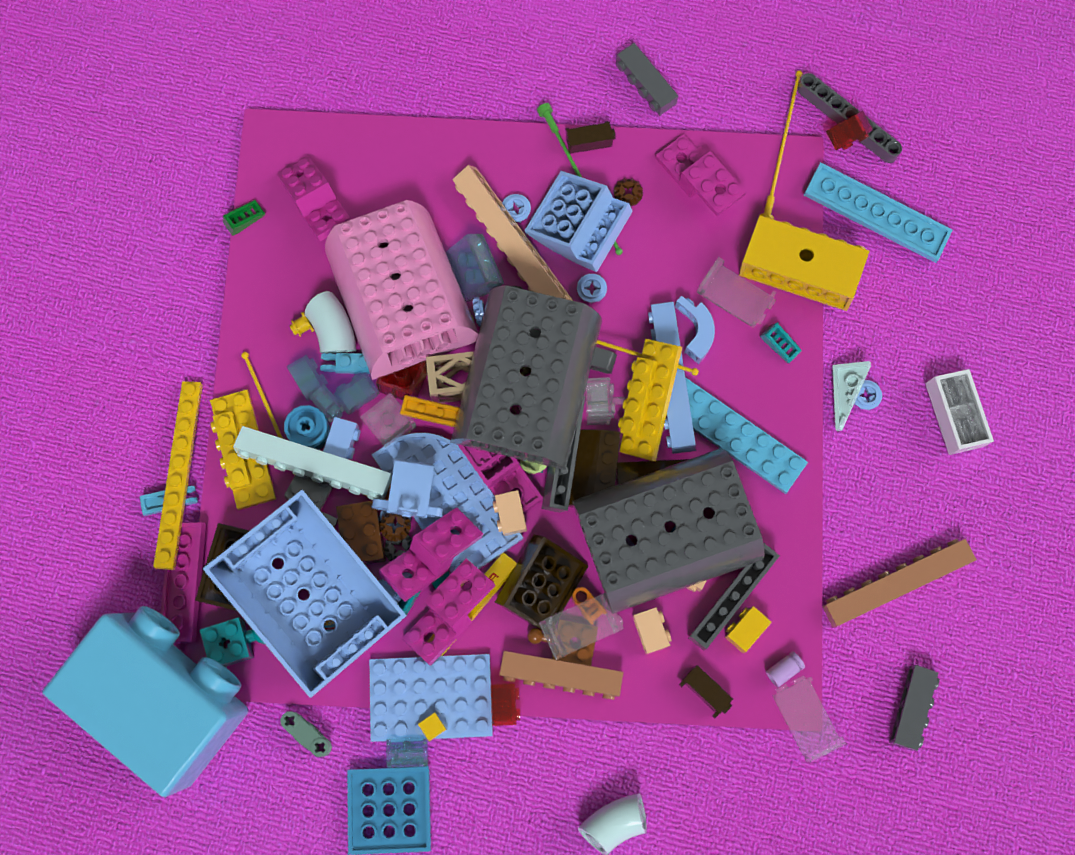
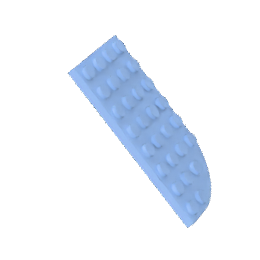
M412 433L396 438L372 454L381 470L391 473V476L395 459L434 464L428 506L443 509L442 517L457 507L483 533L480 540L453 558L449 569L451 573L466 558L480 569L523 540L521 533L504 536L503 532H499L497 520H500L499 513H495L493 508V501H496L494 494L488 489L460 447L450 443L449 439L431 433ZM414 517L422 530L440 519ZM455 529L450 530L451 533L454 535L460 534L459 531Z

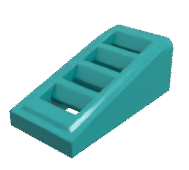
M778 323L772 324L760 336L787 363H790L802 351ZM775 332L776 335L772 338L770 335ZM780 337L782 340L777 344L776 340ZM786 342L788 345L782 349L781 346ZM792 348L793 351L787 355L786 352Z

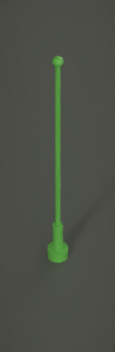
M549 103L540 105L537 108L539 116L546 119L552 133H555L576 175L582 177L558 132L559 128L551 115L553 111ZM615 241L613 244L616 249L615 253L621 255L623 250L619 248Z

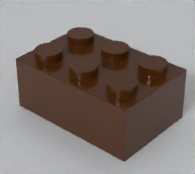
M373 500L336 506L340 536L364 565L386 561L383 537L379 525V510L372 508Z

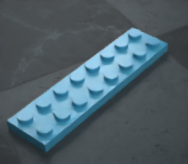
M821 162L804 193V196L935 263L939 260L953 231L943 224Z
M685 377L693 430L718 448L725 449L731 457L786 494L808 461Z

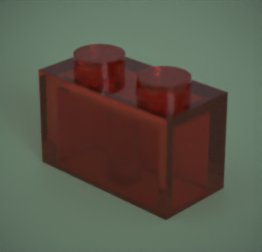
M862 110L831 127L826 133L835 150L840 148L845 150L853 146V141L858 139L861 142L868 138V133L873 129Z
M515 683L491 684L492 726L517 725V721H521L520 708H516V700H520L519 688H515Z

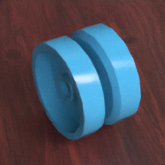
M310 405L299 406L293 409L287 415L284 422V431L289 441L317 450L325 446L331 429L324 414L318 408Z

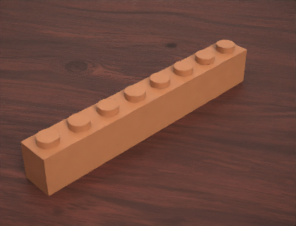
M956 538L948 542V547L945 549L937 547L931 550V555L926 558L924 555H920L912 559L914 563L909 566L906 563L895 567L896 572L892 574L887 571L878 575L879 580L872 582L870 579L861 583L862 588L856 591L854 587L844 591L845 596L839 599L837 596L825 600L827 604L822 606L832 628L976 561L977 559L967 540L959 541Z

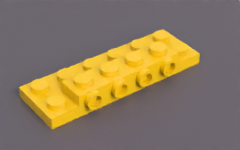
M645 339L641 358L637 357V360L632 363L631 369L634 373L632 379L627 384L629 394L628 398L623 402L625 412L618 423L619 428H621L620 432L623 433L619 452L656 461L682 351L681 346Z
M244 390L210 400L214 414V421L210 422L213 433L217 432L218 439L215 440L217 450L222 452L223 457L219 460L222 469H226L227 476H224L227 488L230 487L233 491L237 509L241 510L276 500L268 464H259L252 458L243 459L237 456L233 448L242 426L259 431L249 391Z

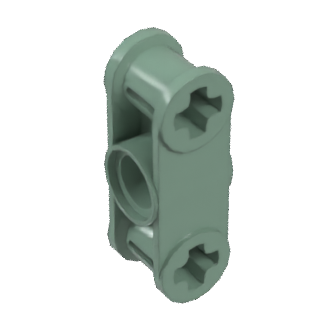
M286 712L282 715L280 721L282 727L298 743L317 757H324L330 754L332 750L331 742L314 725L297 712ZM288 717H295L293 720L295 722L294 725H288L290 722ZM318 743H319V744L325 743V745H324L325 752H324V751L318 752V750H319Z

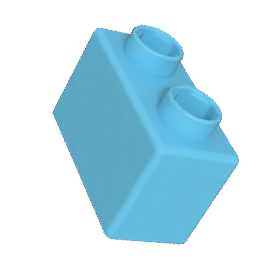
M141 606L135 613L103 614L44 687L42 693L160 796H170L190 787L248 714L247 706L235 697L241 688V683L230 670L217 661L203 657L196 664L174 646L173 643L180 635L179 630L169 619L156 610Z

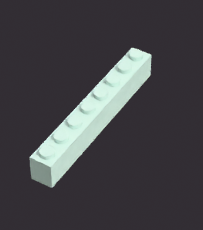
M242 426L233 446L237 456L243 459L252 458L262 465H274L280 471H293V474L299 477H304L305 475L318 483L324 481L337 489L343 487L356 495H360V493L365 494L371 500H385L392 481V476L389 472Z

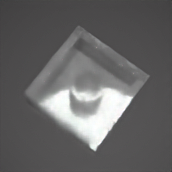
M391 393L360 416L366 427L385 448L399 437L409 434L416 428V424L411 417L400 415L402 406Z

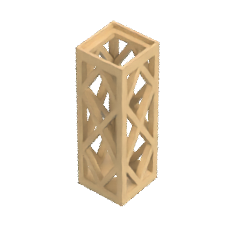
M474 352L426 357L431 401L438 403L461 401L465 383L460 384L450 378L461 370L469 372ZM525 366L521 368L523 371L520 374L525 376L531 373L532 370ZM453 369V370H452L451 372H449L447 375H445V376H442V375H441V374H443L445 371ZM443 383H448L454 387H449Z

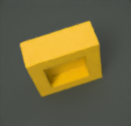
M433 713L418 724L428 741H431L447 730L436 713Z

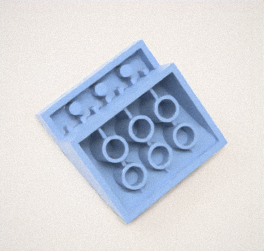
M560 171L526 227L525 233L559 255L597 272L633 211L629 203L613 198L606 185Z

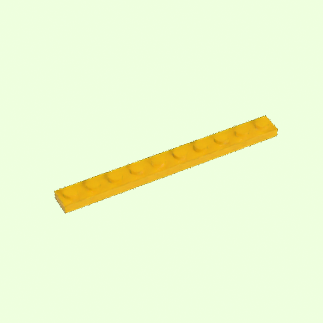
M182 381L153 565L155 569L175 570L203 387L201 382Z

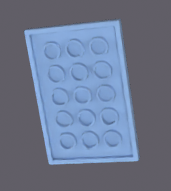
M490 654L440 656L431 666L421 657L369 660L371 742L427 739L418 724L433 713L437 714L447 729L434 739L493 736Z

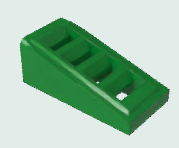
M256 200L223 215V223L231 235L234 236L264 217L265 213ZM253 208L256 214H253L250 209Z

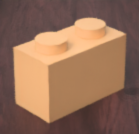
M519 491L495 495L496 501H493V508L495 513H499L500 520H497L499 532H503L504 536L528 531Z
M657 607L633 615L645 654L670 646L671 636L668 630H664L662 623L665 620L662 612L658 611Z

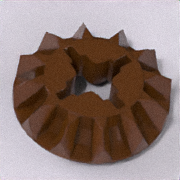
M624 178L620 182L618 181L614 187V197L629 203L630 206H634L643 197V187H641L639 181L637 182L633 178ZM624 188H626V189H628V190L631 188L633 195H631V194H629V193H628L627 195H624V194H625V189H624Z
M386 513L382 516L379 523L381 534L389 541H401L408 536L411 530L409 517H402V515ZM395 518H397V523L401 524V526L397 527L395 534H393V528L387 524L394 523Z

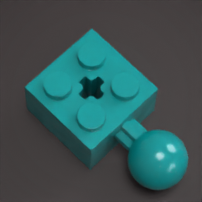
M239 617L200 630L207 658L217 661L224 667L254 658L250 642L257 641L265 644L253 629L247 631L244 619ZM226 640L230 641V643L227 645L228 648L224 647V643Z

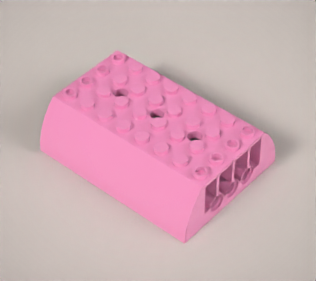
M405 200L333 227L325 243L326 256L372 380L426 361V357L439 356L477 341L479 333L431 216L422 205ZM395 273L401 275L397 280L391 279V276ZM407 305L413 306V309L409 312L403 311V308Z

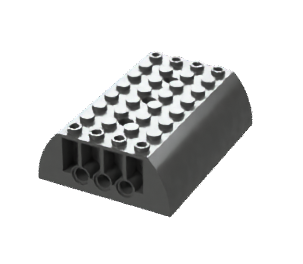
M498 286L491 289L450 443L566 470L602 324V318L599 313L584 303L511 286ZM532 329H539L541 335L538 338L531 337L529 333ZM527 366L532 371L529 376H522L520 369ZM513 405H519L522 411L518 415H513L510 412V408Z
M723 448L572 501L612 614L764 559V544L734 462ZM707 507L714 511V517L711 519L703 516V510ZM667 521H672L675 524L676 529L674 532L669 533L664 529V524ZM628 535H634L637 538L635 546L631 547L626 544L625 539Z

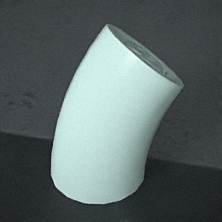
M325 291L312 298L306 306L305 316L316 332L320 353L357 351L352 325L336 296L332 292Z
M640 793L617 799L603 806L588 817L578 827V831L595 849L604 855H608L622 842L637 835L646 834V815Z

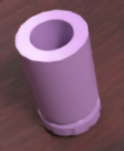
M792 651L769 668L766 674L771 682L779 688L799 673L800 670H803L805 665L799 655Z

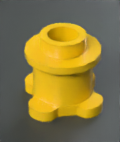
M301 312L302 317L295 321L292 319V324L289 325L294 335L299 334L300 337L302 333L309 329L312 332L315 331L304 312Z

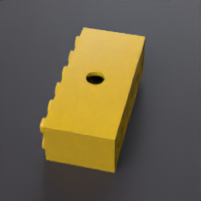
M759 215L742 262L739 276L847 311L854 299L870 251L860 245L854 246L841 239L829 238L823 233H813L807 228H798L792 226L789 222H779L770 216Z

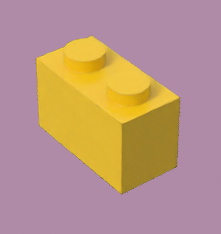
M754 606L750 609L746 607L740 613L739 617L741 619L738 623L735 624L733 622L726 630L728 634L725 638L742 653H746L772 623Z

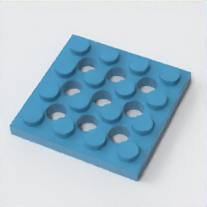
M429 766L347 770L348 855L431 852ZM411 782L414 784L415 791L412 794L404 792L403 787L405 783ZM386 783L393 784L394 793L392 795L384 793L383 787ZM366 784H371L374 787V793L371 796H366L363 793V787ZM407 803L415 806V813L413 815L405 814L404 806ZM391 804L394 806L395 812L392 816L384 814L383 809L385 805ZM366 805H371L374 808L372 817L364 815L363 809ZM410 824L415 827L416 833L414 836L409 837L405 834L404 829L406 825ZM388 825L393 826L395 829V835L391 838L386 837L384 834V828ZM367 826L372 827L375 831L374 836L370 839L366 838L363 834L364 828Z

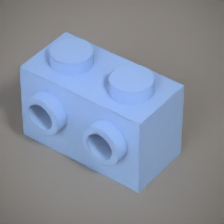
M334 417L323 452L348 460L352 459L355 448H353L354 442L358 441L361 433L358 424Z

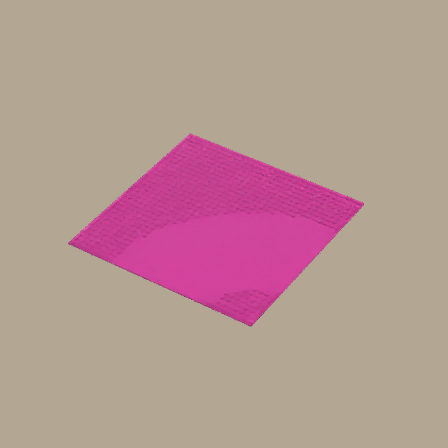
M246 109L243 119L234 210L256 200L264 211L265 216L240 233L230 237L213 399L248 390L260 432L278 437L246 361L241 357L243 352L249 354L248 359L280 433L285 440H288L284 431V422L287 415L293 409L307 405L318 408L328 420L330 427L334 417L357 423L361 433L358 441H355L353 448H355L353 458L349 460L379 470L381 468L372 454L398 437L412 433H431L451 440L454 427L400 415L405 395L431 401L426 363L420 362L372 380L370 374L324 372L320 370L321 365L335 366L336 361L321 359V354L324 353H320L316 332H312L309 329L302 333L301 337L299 334L294 335L289 326L292 324L291 320L295 321L302 317L301 312L305 314L307 304L312 298L322 292H332L343 306L347 316L348 313L326 256L325 243L327 238L319 241L277 174L282 172L283 169L298 163L299 160L310 157L328 181L336 199L350 216L351 220L405 200L422 205L431 216L479 333L480 327L476 322L473 309L474 297H479L480 300H483L484 307H486L491 289L509 285L520 286L522 289L529 291V285L518 276V270L508 262L506 253L497 247L495 238L487 233L485 224L476 218L477 213L466 204L464 195L460 194L455 188L456 184L452 179L466 166L470 165L478 169L501 202L512 194L523 195L529 200L531 212L528 218L524 219L521 223H516L571 299L584 303L599 313L602 318L598 336L599 341L642 353L645 339L652 340L651 329H654L653 323H649L648 312H652L651 305L674 302L675 307L677 300L681 296L685 299L689 298L695 307L702 302L713 318L715 335L709 352L700 364L684 353L686 347L696 336L695 326L688 317L675 308L680 346L682 347L683 366L699 370L696 376L692 375L691 372L684 371L685 377L808 461L789 491L784 494L731 457L760 530L763 544L765 543L780 556L704 651L688 637L743 568L707 580L700 592L697 590L693 592L684 588L612 614L575 509L568 507V511L561 513L542 509V500L526 511L524 517L528 531L521 532L523 540L504 553L517 563L533 534L546 537L588 565L576 589L579 587L586 588L607 613L605 615L602 614L593 621L592 626L598 627L591 666L623 672L620 696H615L614 700L603 698V694L595 693V696L583 695L582 690L575 689V693L563 691V687L555 686V689L543 688V684L535 682V686L523 684V680L515 679V682L504 681V677L500 676L504 651L551 659L554 646L553 643L543 641L538 644L529 642L528 632L537 627L495 603L505 585L504 583L473 619V623L443 655L490 654L492 715L821 731L823 303L739 276L742 262L759 215L764 213L767 196L771 192L783 135L611 127V129L614 128L616 136L612 147L570 154L582 178L606 185L613 198H615L614 187L618 181L620 182L624 178H633V180L639 181L641 187H643L641 201L634 206H630L633 212L615 240L619 248L623 250V253L617 255L613 245L600 268L595 272L550 250L525 233L526 227L560 171L576 175L555 133H552L548 123ZM556 124L557 127L559 128V131H558V132H559V134H560V136H561V138H562V140H563V142H564V144H565L567 150H568V145H567V140H566L565 128L571 129V128L589 126V125ZM683 134L703 156L711 151L746 190L745 196L719 216L713 213L697 193L690 198L655 158L656 154ZM787 135L773 195L775 199L771 213L776 221L789 222L792 226L804 227L817 234L823 233V205L804 196V193L820 162L824 164V140L822 137ZM678 156L676 158L677 161L680 163L686 161V158L684 156ZM722 187L715 188L717 194L725 193ZM624 188V195H627L628 193L633 195L631 188L629 190ZM514 203L513 209L511 211H515L518 215L520 208H517V206ZM253 208L250 209L253 214H256ZM395 273L391 276V279L397 280L401 275ZM597 274L605 280L607 292L600 302L597 301L591 304L587 301L584 302L579 297L577 284L583 276ZM591 282L590 288H586L590 290L591 295H593L594 290H597V288H594L593 282ZM407 305L403 308V311L409 312L413 309V306ZM778 323L802 350L790 363L782 359L760 337L772 324ZM354 332V336H355L356 349H357V351L344 352V353H360V354H362V351H361L360 345H359V343H358L357 337H356V335H355V332ZM773 332L770 336L773 338L776 333ZM779 337L776 343L778 344L782 339ZM476 342L442 355L474 352ZM785 342L781 348L784 349L788 344ZM596 344L598 348L617 354V358L611 374L590 369L584 393L585 402L580 429L620 432L621 428H619L618 423L620 418L624 416L623 402L628 398L629 394L627 384L632 379L634 373L631 367L632 363L639 356ZM790 348L786 354L789 355L793 349ZM453 369L447 370V371H445V372H444L443 374H441V375H442V376H445V375H447L449 372H451ZM461 370L450 379L463 384L466 382L468 373ZM443 383L449 387H454L448 383ZM461 401L446 402L442 404L459 407ZM513 405L510 408V412L513 415H518L522 411L519 405ZM211 410V419H210V422L214 421V420H213V416H214L213 410ZM211 423L199 522L206 523L202 575L217 524L221 523L251 531L287 502L284 494L295 477L293 471H280L274 465L268 464L276 500L238 510L233 491L230 487L227 488L224 476H227L226 469H222L219 459L223 456L222 452L216 448L215 440L218 439L217 432L213 433ZM664 426L656 461L691 459L720 448L694 431L696 451L672 454V448L667 447L666 436H670L669 429L665 430ZM623 433L620 434L619 451L623 438ZM618 452L617 462L650 461ZM548 466L544 469L543 473L531 474L524 471L543 497ZM616 470L615 485H618V481H617V470ZM333 487L321 512L338 518L336 506L372 500L361 493L356 495L349 492V489ZM514 489L513 491H517V490L519 491V494H520V497H521V495H522L521 490H519V489ZM705 508L703 516L707 519L713 518V509ZM411 516V530L408 535L413 539V536L422 531L414 517ZM395 518L394 520L395 526L397 524V518ZM667 521L664 524V529L671 533L675 524L672 521ZM337 522V524H336V526H335L334 529H335V530L339 533V535H340L339 525H338V522ZM382 535V537H383V544H384V547H385V544H386V540H387V539ZM628 535L630 540L636 545L637 538L634 535ZM402 543L400 545H393L396 548V552L398 550L406 551L402 547ZM386 556L385 562L365 565L378 581L383 579L378 574L379 570L391 562ZM499 556L479 570L485 574ZM275 558L273 568L277 570L283 568V560ZM431 583L422 589L404 619L311 698L266 644H261L257 641L250 642L254 658L226 667L241 683V688L235 697L241 702L370 708L369 660L420 657L403 641L402 637L430 610L424 601L435 591L433 584ZM464 583L462 590H469L472 587V583ZM299 590L298 598L305 601L309 598L308 590ZM577 592L576 600L584 602L586 600L585 593ZM571 597L558 620L591 626L575 606ZM199 602L196 642H186L185 655L198 664L203 657L207 658L200 630L238 617L244 618L239 612ZM754 606L772 623L748 651L742 653L725 638L728 634L726 630L733 622L735 624L738 623L741 619L739 615L746 607L750 609ZM657 607V610L662 612L665 620L662 623L664 630L669 631L672 641L669 642L670 646L645 654L633 615ZM244 619L247 631L251 630V626ZM557 623L550 635H556ZM429 633L425 637V641L427 642L434 633ZM571 638L569 646L572 649H578L580 641L577 638ZM226 640L224 643V647L228 648L227 645L230 643V641ZM794 651L804 662L805 668L777 688L768 678L766 671ZM696 665L733 698L731 701L733 706L725 714L722 712L715 719L712 717L714 711L686 684L682 688L679 686L684 677Z

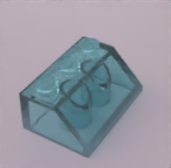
M467 234L445 252L466 302L472 301L474 297L487 295L491 289L504 284L483 234Z

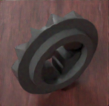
M409 535L401 541L386 540L384 552L389 561H393L406 552L403 550L396 552V548L393 545H400L402 543L404 550L410 549L412 538Z

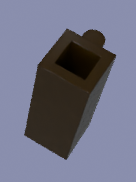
M609 121L571 129L565 128L570 154L612 147L613 140L616 139L614 128L611 129Z
M698 665L679 684L681 688L686 684L714 711L712 715L714 719L722 712L724 714L727 713L733 706L731 704L733 698Z

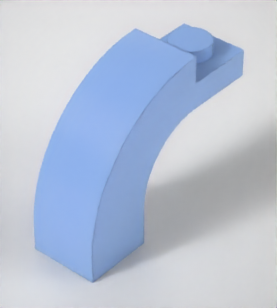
M681 296L677 300L675 308L688 317L696 329V336L686 347L684 353L700 364L709 352L714 340V321L709 310L702 302L695 307L689 298L685 299Z

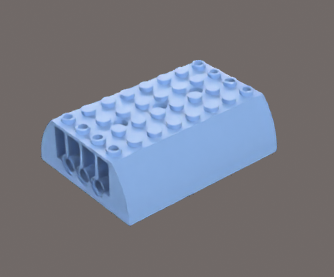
M303 490L203 568L310 698L407 616ZM275 558L282 559L284 562L283 568L279 570L273 568L272 561ZM301 589L309 591V598L305 601L298 598V592ZM326 620H332L335 623L333 631L328 632L324 629V622Z

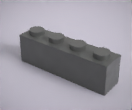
M635 43L617 54L616 66L618 70L624 72L629 83L634 85L638 89L639 95L648 101L652 111H656L660 116L677 104L678 94Z
M911 665L909 667L889 743L911 751H918L922 747L924 742L923 730L927 728L929 723L928 711L934 704V697L932 696L934 689L938 688L940 681L938 678L939 672L918 665Z

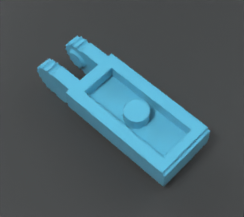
M321 354V359L336 361L335 366L321 365V371L341 374H370L363 354Z
M195 486L187 487V494L195 492ZM165 490L140 496L144 516L162 512ZM194 497L185 500V506L198 503L197 498Z

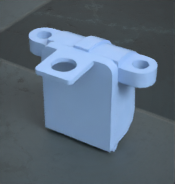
M395 459L389 500L373 499L372 508L387 511V513L402 515V517L442 518L443 509L428 506L434 464Z

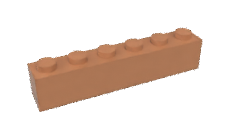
M504 651L500 676H503V680L508 682H515V679H520L526 685L535 686V682L542 683L543 688L555 689V686L563 687L565 692L575 693L576 689L582 690L583 695L595 696V693L603 694L605 699L614 700L615 696H620L623 672Z

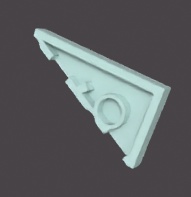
M870 361L833 365L835 428L837 431H842L871 367Z

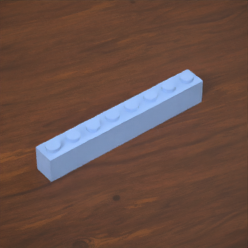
M674 302L651 305L652 312H648L649 323H653L654 329H651L652 340L680 346ZM682 353L678 364L683 366ZM678 368L664 424L665 430L669 429L670 436H666L667 447L672 448V454L696 451L685 372Z

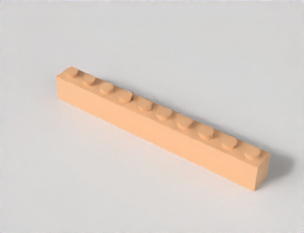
M470 165L466 166L452 179L456 184V190L464 195L466 204L477 213L476 218L485 224L487 233L497 241V247L506 253L508 262L518 270V276L529 285V291L573 301L478 169Z

